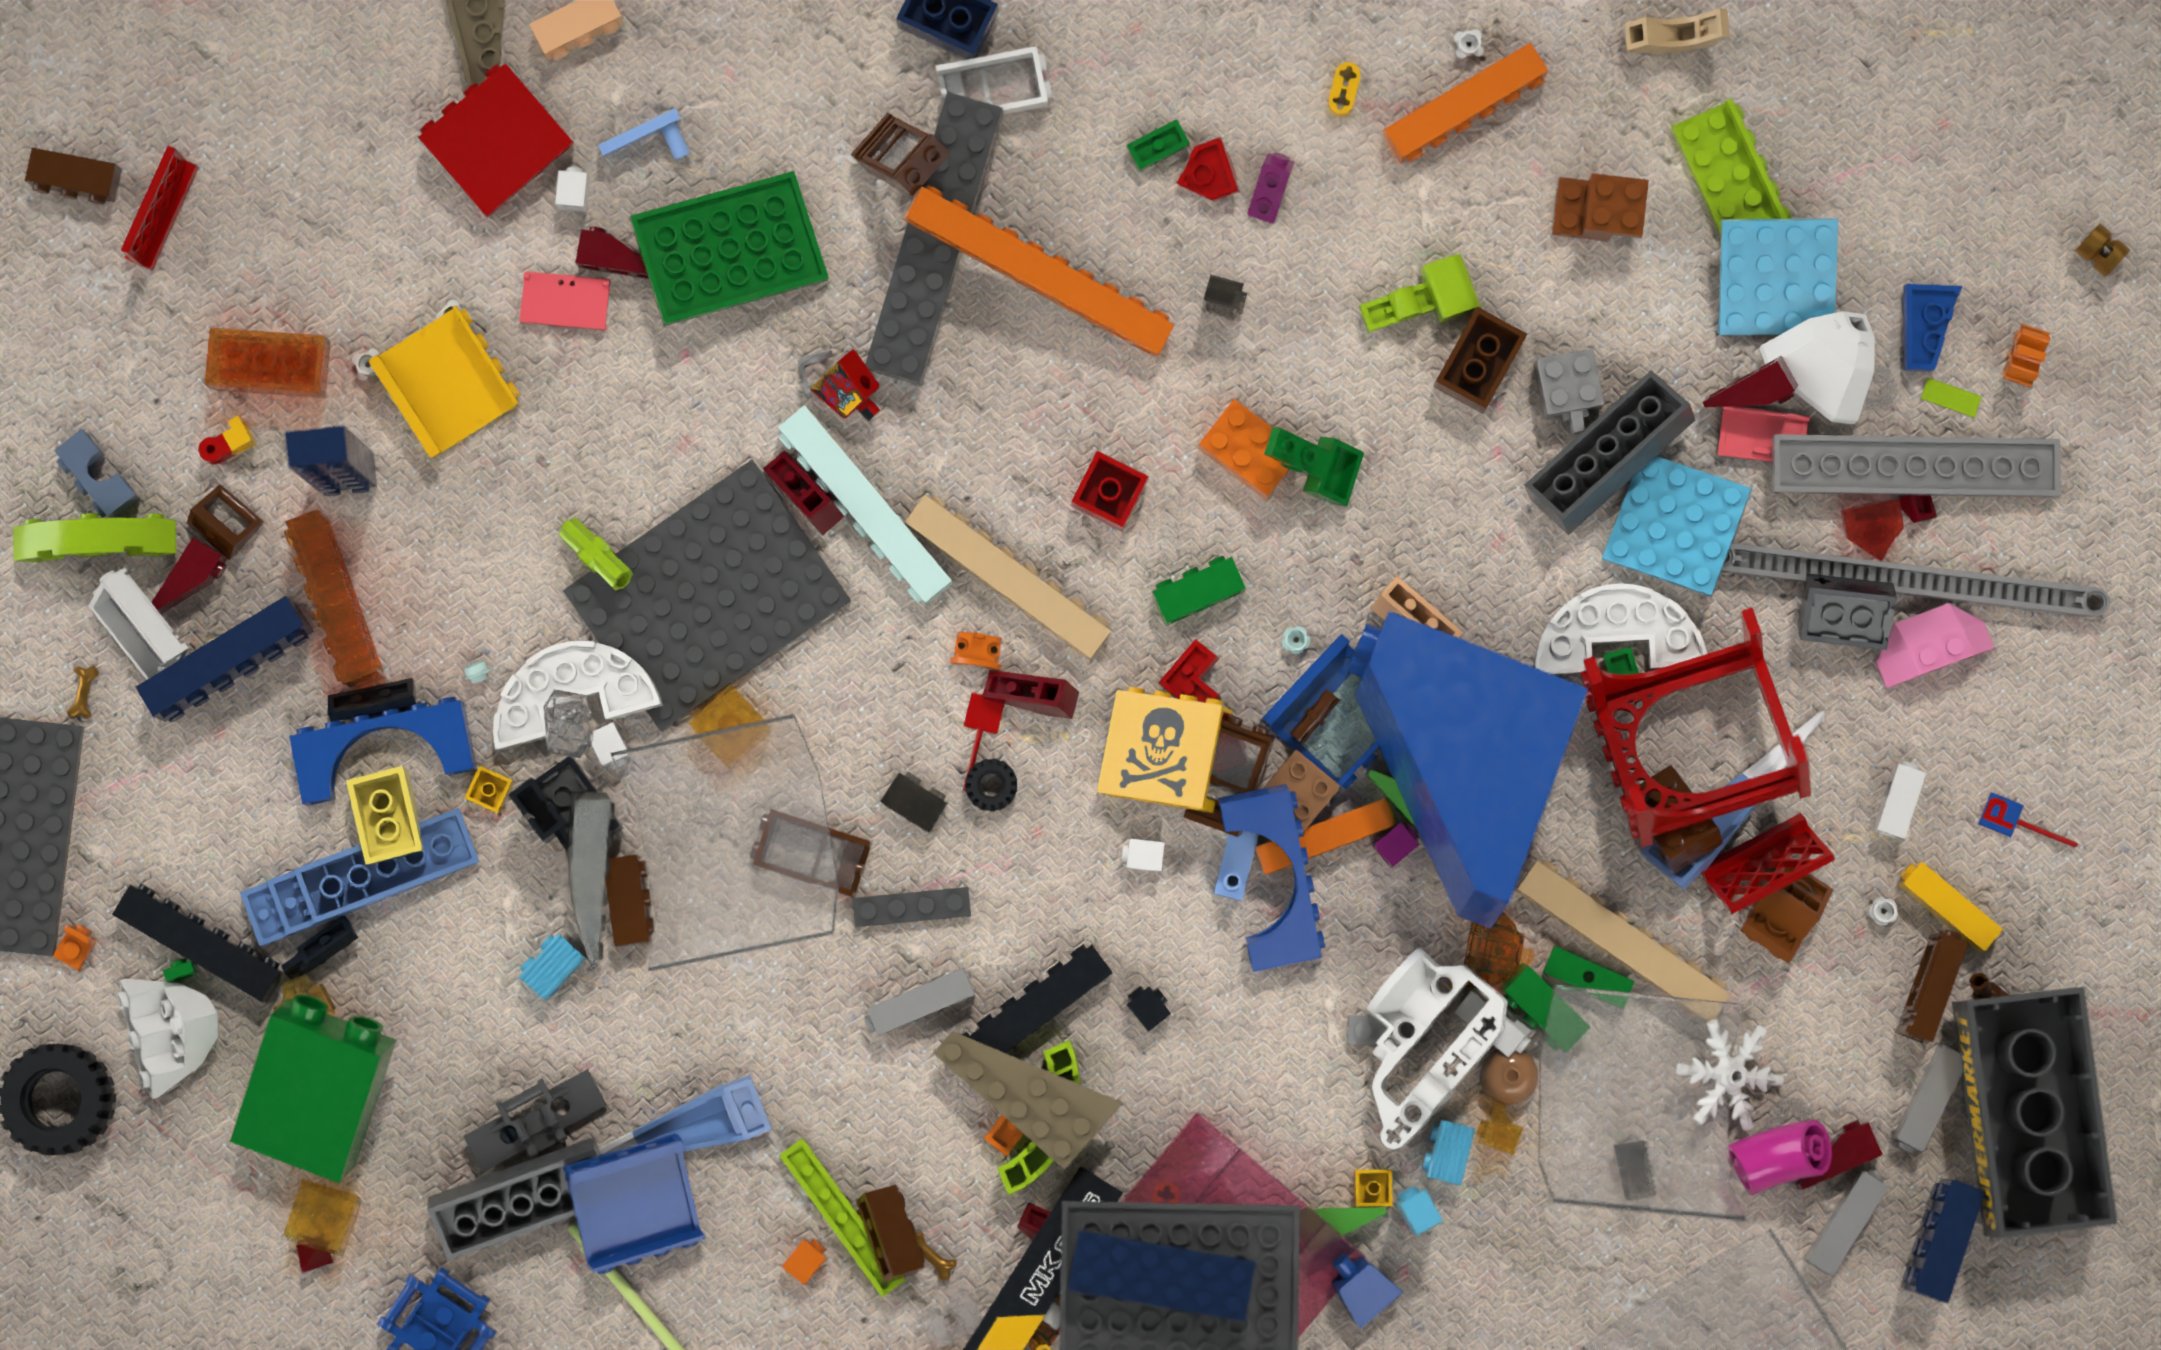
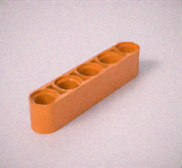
M1388 798L1378 800L1308 827L1306 830H1303L1304 836L1299 837L1300 847H1306L1308 859L1398 825ZM1273 841L1255 848L1265 875L1292 866L1288 855Z

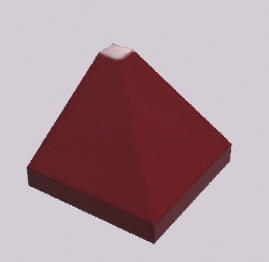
M1906 495L1896 500L1897 505L1913 523L1937 518L1931 496Z
M1028 1202L1017 1228L1033 1241L1051 1212Z
M325 1235L296 1245L302 1273L334 1263Z

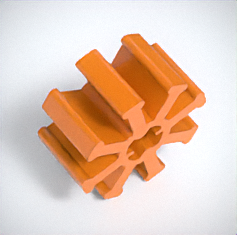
M2025 324L2020 325L2019 331H2016L2013 337L2012 349L2008 350L2006 356L2008 360L2002 371L2003 379L2029 388L2032 387L2033 381H2036L2039 375L2040 364L2044 362L2047 354L2045 350L2050 342L2049 332Z

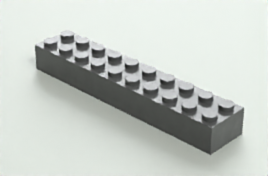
M947 91L934 137L950 154L921 187L927 188L929 185L940 190L943 193L942 198L950 202L953 199L958 200L969 207L968 212L974 214L1004 114L1003 108ZM909 223L905 230L865 365L869 371L922 386L962 252Z

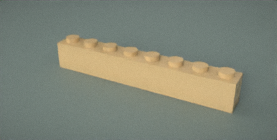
M927 495L923 496L905 520L906 527L1091 662L1111 635V630L1107 628L1110 624L1097 614L1094 617L1090 616L1084 611L1086 606L1076 598L1072 597L1071 600H1068L1061 594L1063 589L1053 581L1049 580L1048 583H1045L1038 578L1040 572L1028 563L1023 567L1015 561L1017 556L1008 548L1003 546L999 549L991 542L994 539L981 529L978 532L974 531L968 526L971 522L960 513L956 512L953 515L945 509L947 504L935 495L932 498H929Z
M1537 860L1533 863L1515 889L1516 892L1707 1023L1715 1018L1730 996V993L1725 990L1727 987L1725 983L1714 976L1711 979L1701 974L1703 969L1691 960L1685 963L1677 957L1679 952L1666 943L1662 946L1652 940L1654 935L1641 926L1637 930L1628 923L1631 920L1628 916L1619 910H1615L1614 913L1604 907L1606 902L1594 893L1588 896L1580 890L1582 887L1580 883L1569 876L1565 880L1556 874L1558 868L1548 861L1543 860L1540 863Z

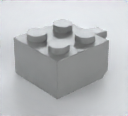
M1594 349L1537 358L1533 365L1544 419L1561 416L1562 421L1569 420L1572 435L1581 434L1585 430L1583 418L1589 416V411L1600 410L1604 406Z

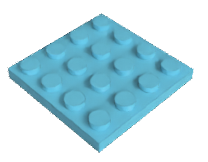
M1838 219L1721 220L1719 335H1781L1807 319L1835 313Z
M1656 456L1632 477L1602 559L1712 597L1752 488Z

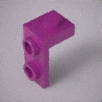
M1281 153L1267 154L1247 212L1249 216L1269 223L1275 222L1295 163L1289 160L1288 156Z

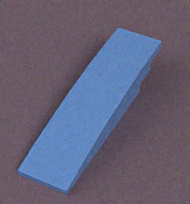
M457 808L419 822L423 851L366 865L360 844L293 869L294 871L267 880L266 883L240 892L259 946L263 947L479 863L460 809Z

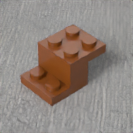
M1591 173L1588 180L1559 177L1552 235L1609 242L1612 235L1641 239L1643 236L1649 180Z
M1785 868L1783 873H1789L1795 870V868ZM1808 874L1753 903L1740 931L1746 934L1751 941L1757 942L1768 949L1773 956L1789 964L1796 955L1802 940L1821 918L1833 889L1813 875Z

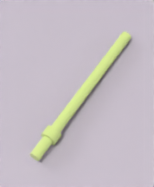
M575 1222L567 1231L582 1247L580 1250L584 1254L578 1225ZM615 1267L611 1272L604 1273L669 1350H685Z

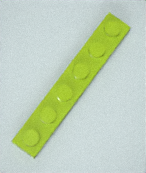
M804 1138L781 1153L779 1156L881 1297L883 1298L906 1281L905 1278L883 1283L862 1218Z

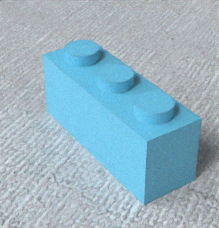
M1411 1186L1397 1194L1399 1200L1394 1203L1412 1234L1419 1235L1443 1221L1426 1189Z

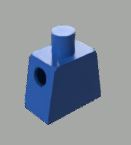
M1342 1254L1332 1264L1339 1275L1332 1280L1331 1284L1350 1318L1360 1329L1403 1293L1391 1279L1363 1256L1352 1262L1346 1254Z

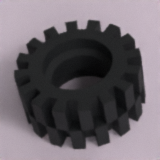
M994 758L977 762L969 770L965 782V790L972 804L980 808V810L990 812L1002 810L1009 805L1016 795L1018 786L1014 770L1006 762ZM987 774H995L1002 780L1003 788L996 796H987L980 789V781Z

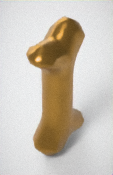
M78 666L74 668V672L79 678L75 702L66 711L72 719L78 716L84 718L92 716L86 703L90 684L99 675V671L95 666L87 669Z
M915 1232L914 1237L917 1246L922 1249L924 1258L937 1269L940 1280H948L950 1278V1270L956 1267L957 1260L943 1259L926 1244L922 1232Z

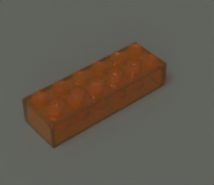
M317 509L285 521L288 529L284 530V534L289 546H293L298 555L294 557V562L300 574L303 573L307 580V583L303 584L309 601L313 600L317 610L313 611L314 618L318 627H322L327 637L323 638V642L328 654H332L335 658L336 664L333 665V670L338 682L342 681L344 685L356 689L386 678L328 516Z

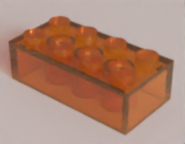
M210 328L205 385L211 390L326 398L331 342L324 335Z

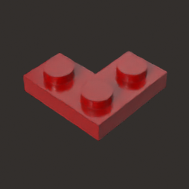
M1195 639L1158 683L1176 699H1180V694L1197 697V702L1206 703L1207 698L1220 700L1221 696L1201 681L1219 658Z

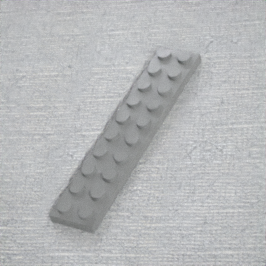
M1774 434L1772 436L1773 493L2058 498L2061 496L2060 439Z

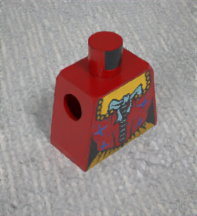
M854 349L841 358L810 389L842 418H847L855 410H858L867 421H870L880 411L877 405L869 398L879 389V383Z

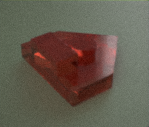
M1897 498L1852 506V508L1841 510L1846 539L1879 561H1882L1895 538L1904 529L1900 501Z

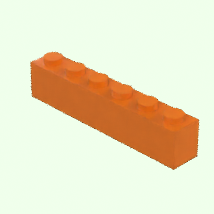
M1530 42L1386 127L1382 136L1400 164L1406 160L1412 163L1423 156L1422 151L1432 146L1435 149L1448 140L1447 136L1456 131L1457 134H1461L1472 126L1471 122L1479 117L1484 120L1497 111L1495 107L1505 102L1506 105H1509L1521 97L1520 93L1527 88L1533 91L1545 83L1544 78H1546L1549 70Z

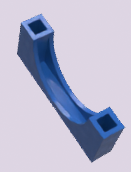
M448 697L438 700L439 705L428 707L427 703L411 705L410 711L399 713V709H390L383 711L381 717L372 719L371 715H361L354 717L353 723L343 724L342 721L325 723L324 729L314 730L313 726L297 729V734L290 735L289 738L302 804L310 806L336 800V774L344 755L359 739L382 729H403L420 735L436 751L443 765L444 772L448 776L477 771L464 702L461 700L456 701V697Z
M1287 784L1218 798L1225 832L1248 831L1269 838L1278 844L1288 855L1294 870L1293 894L1284 913L1267 929L1245 937L1253 972L1322 958L1320 949L1325 948L1322 931H1317L1315 921L1320 920L1317 903L1311 904L1309 894L1314 892V885L1311 875L1306 876L1304 865H1308L1309 860L1306 847H1300L1299 837L1304 835L1301 820H1295L1293 809L1298 808L1295 791L1290 792Z

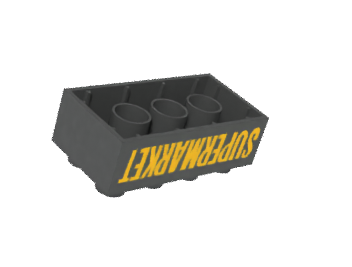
M2084 987L1952 1002L1958 1052L1961 1055L1962 1080L1977 1188L1986 1191L1980 1207L1984 1236L2001 1239L2118 1224Z

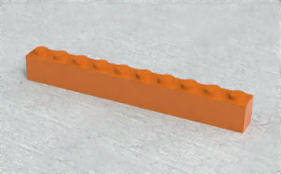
M928 185L927 188L920 187L902 219L903 221L1154 357L1160 354L1175 325L1168 321L1170 317L1158 310L1151 312L1143 307L1145 303L1133 296H1129L1128 299L1118 294L1120 290L1107 282H1104L1102 285L1094 281L1095 276L1084 269L1079 268L1076 271L1068 266L1069 261L1058 255H1054L1053 258L1043 253L1044 248L1032 241H1029L1027 244L1017 239L1019 234L1006 227L1003 230L992 225L994 221L991 218L980 213L975 216L967 211L969 208L967 205L955 199L950 202L942 198L943 193Z

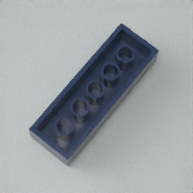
M334 426L285 432L288 467L318 492H323V496L341 495V490L352 489V493H365L370 491L369 487H377L374 452L347 427Z
M284 596L135 688L153 717L164 722L169 720L172 723L185 715L184 710L192 705L196 708L210 700L209 695L217 690L224 692L234 686V680L240 676L248 677L256 673L260 669L258 665L267 660L273 662L285 654L283 650L291 645H294V647L302 645L309 640L308 635L314 631L298 604L289 597Z
M1078 1230L1068 1290L1246 1322L1256 1262L1248 1259Z

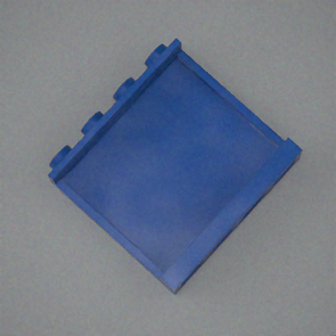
M677 1133L564 1166L586 1263L593 1273H608L614 1270L615 1266L622 1264L634 1265L640 1263L642 1258L651 1255L656 1257L664 1256L670 1253L671 1249L693 1247L698 1244V1241L706 1239L705 1234L700 1229L682 1153L685 1152L683 1140Z

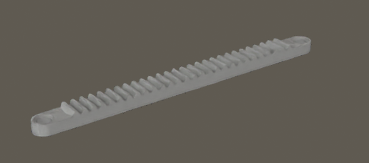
M1732 543L1728 553V561L1722 569V573L1805 583L1807 573L1894 583L1896 595L2095 618L2106 613L2110 606L2108 594L2103 589L2097 587ZM2090 595H2097L2101 599L2102 605L2099 610L2094 611L2088 608L2087 598Z

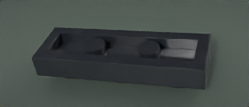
M409 678L328 695V715L330 721L348 720L361 715L377 714L390 709L416 704L414 680Z

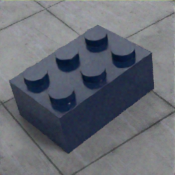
M905 0L896 18L897 27L965 59H972L978 57L999 13L998 3L991 0Z

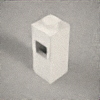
M1903 761L1902 765L1896 764L1893 766L1872 832L1899 841L1906 838L1926 775L1925 772L1919 771V765Z
M1475 987L1454 1013L1470 1024L1487 1004L1489 997L1479 988ZM1507 1008L1505 1027L1493 1045L1508 1057L1515 1050L1520 1054L1531 1042L1528 1036L1533 1029ZM1494 1017L1490 1019L1485 1018L1486 1026L1480 1031L1482 1035L1489 1029L1496 1030L1497 1028L1494 1025L1496 1021Z

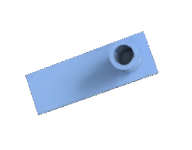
M676 108L598 145L603 157H606L661 131L675 161L690 154L689 148L676 124L681 121Z
M1243 831L1239 837L1228 835L1214 894L1242 901L1259 834Z

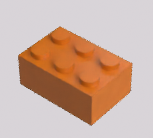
M1235 399L1225 409L1198 446L1201 452L1266 501L1290 471V469L1281 466V462L1264 455L1272 427Z

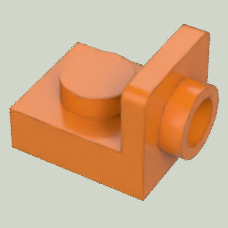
M77 923L75 927L66 925L64 928L66 933L53 957L80 971L98 940L90 936L93 931Z

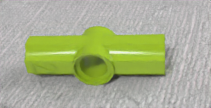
M576 517L571 520L568 519L562 524L558 535L577 553V557L593 573L597 572L615 591L623 589L630 583L633 575L632 571L614 555L615 552L600 536H595Z

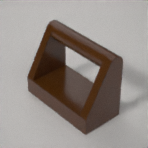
M219 484L191 508L186 524L230 560L256 533L264 521ZM218 497L250 524L238 536L208 511Z

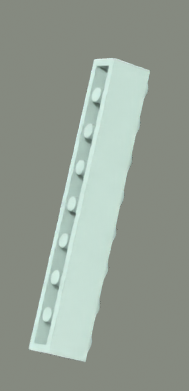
M805 405L778 426L779 431L782 433L778 437L788 450L794 448L800 455L797 461L806 472L811 469L818 476L815 480L816 484L825 494L829 491L837 499L833 503L843 516L849 513L855 521L851 524L862 538L865 535L873 542L870 548L880 560L885 557L892 566L888 569L899 582L902 579L906 581L910 586L906 591L917 604L922 601L927 606L953 584L948 575Z

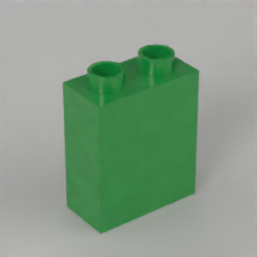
M296 995L293 1000L287 999L270 1015L230 1142L340 1183L357 1163L397 1040L383 1035L382 1024L374 1019L354 1015L350 1016L349 1020L346 1021L327 1014L328 1005L321 999L309 995Z

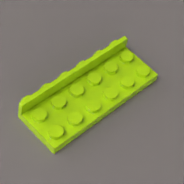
M1732 98L1727 99L1719 106L1677 123L1670 128L1720 237L1721 220L1792 219L1788 208L1781 205L1778 198L1780 191L1774 180L1770 181L1766 172L1768 165L1762 154L1758 155L1755 149L1756 139L1751 129H1746L1742 121L1744 119L1743 110L1738 103H1734Z

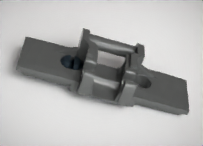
M589 1070L581 1072L550 1090L543 1078L537 1081L538 1084L503 1103L501 1100L495 1103L501 1116L463 1136L482 1173L526 1149L530 1158L535 1157L547 1147L568 1139L564 1131L565 1128L607 1106ZM544 1094L547 1100L546 1104L534 1112L512 1121L509 1112ZM564 1098L569 1102L570 1109L565 1115H557L554 1112L553 1104L557 1099Z

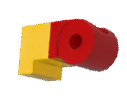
M236 416L228 421L231 428L217 437L204 438L200 442L198 452L202 459L211 464L218 465L257 444L245 420L240 416Z

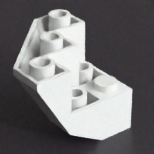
M1841 311L1810 318L1764 343L1759 348L1765 364L1779 356L1783 357L1798 383V387L1794 392L1831 422L1853 425L1858 422L1874 374L1875 337L1866 314Z
M136 979L120 980V992L116 995L119 1008L123 1010L128 1028V1043L130 1048L134 1050L139 1068V1083L141 1088L147 1089L151 1098L155 1099L203 1064L218 1037V1013L206 995L181 983Z

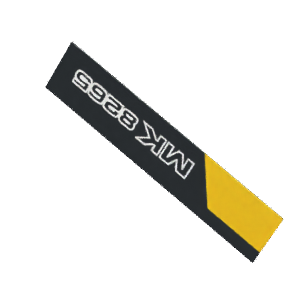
M1080 1166L963 1350H1023L1061 1291L1062 1201L1118 1202L1123 1192Z

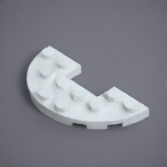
M1609 584L1581 593L1566 603L1553 616L1539 641L1534 668L1552 675L1580 673L1585 670L1583 660L1592 657V644L1648 641L1650 669H1660L1707 654V650L1699 629L1696 628L1689 618L1688 613L1672 599L1653 591V589L1640 585Z
M570 641L556 644L526 660V664L515 675H512L501 693L502 697L497 713L494 715L493 739L495 750L501 751L552 737L553 733L547 708L599 694L605 719L609 721L663 706L662 700L648 673L625 653L613 647L592 641Z

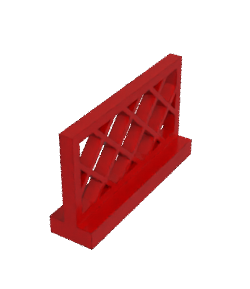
M167 146L121 248L126 260L151 271L154 269L199 169L197 165L188 162L171 146Z
M1799 813L1716 857L1705 872L1702 871L1701 874L1707 889L1712 894L1715 893L1729 912L1734 914L1835 861V858L1829 848L1808 826L1806 818ZM1792 854H1802L1800 859H1790ZM1811 854H1823L1815 859H1809ZM1767 867H1777L1774 873H1764ZM1785 868H1795V870L1789 873H1783ZM1741 881H1751L1749 886H1739ZM1760 881H1770L1764 886H1758ZM1734 895H1744L1742 898L1731 902Z

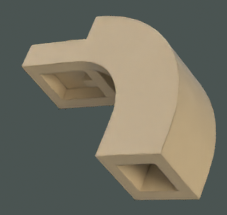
M1719 8L1696 16L1679 19L1643 17L1625 23L1627 51L1661 54L1686 52L1715 46V42L1730 38L1728 10Z

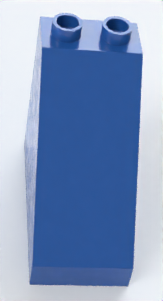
M1389 611L1381 629L1366 623L1361 638L1357 643L1347 669L1348 673L1361 677L1354 696L1375 740H1378L1383 758L1397 783L1407 809L1457 916L1491 929L1510 902L1588 688Z

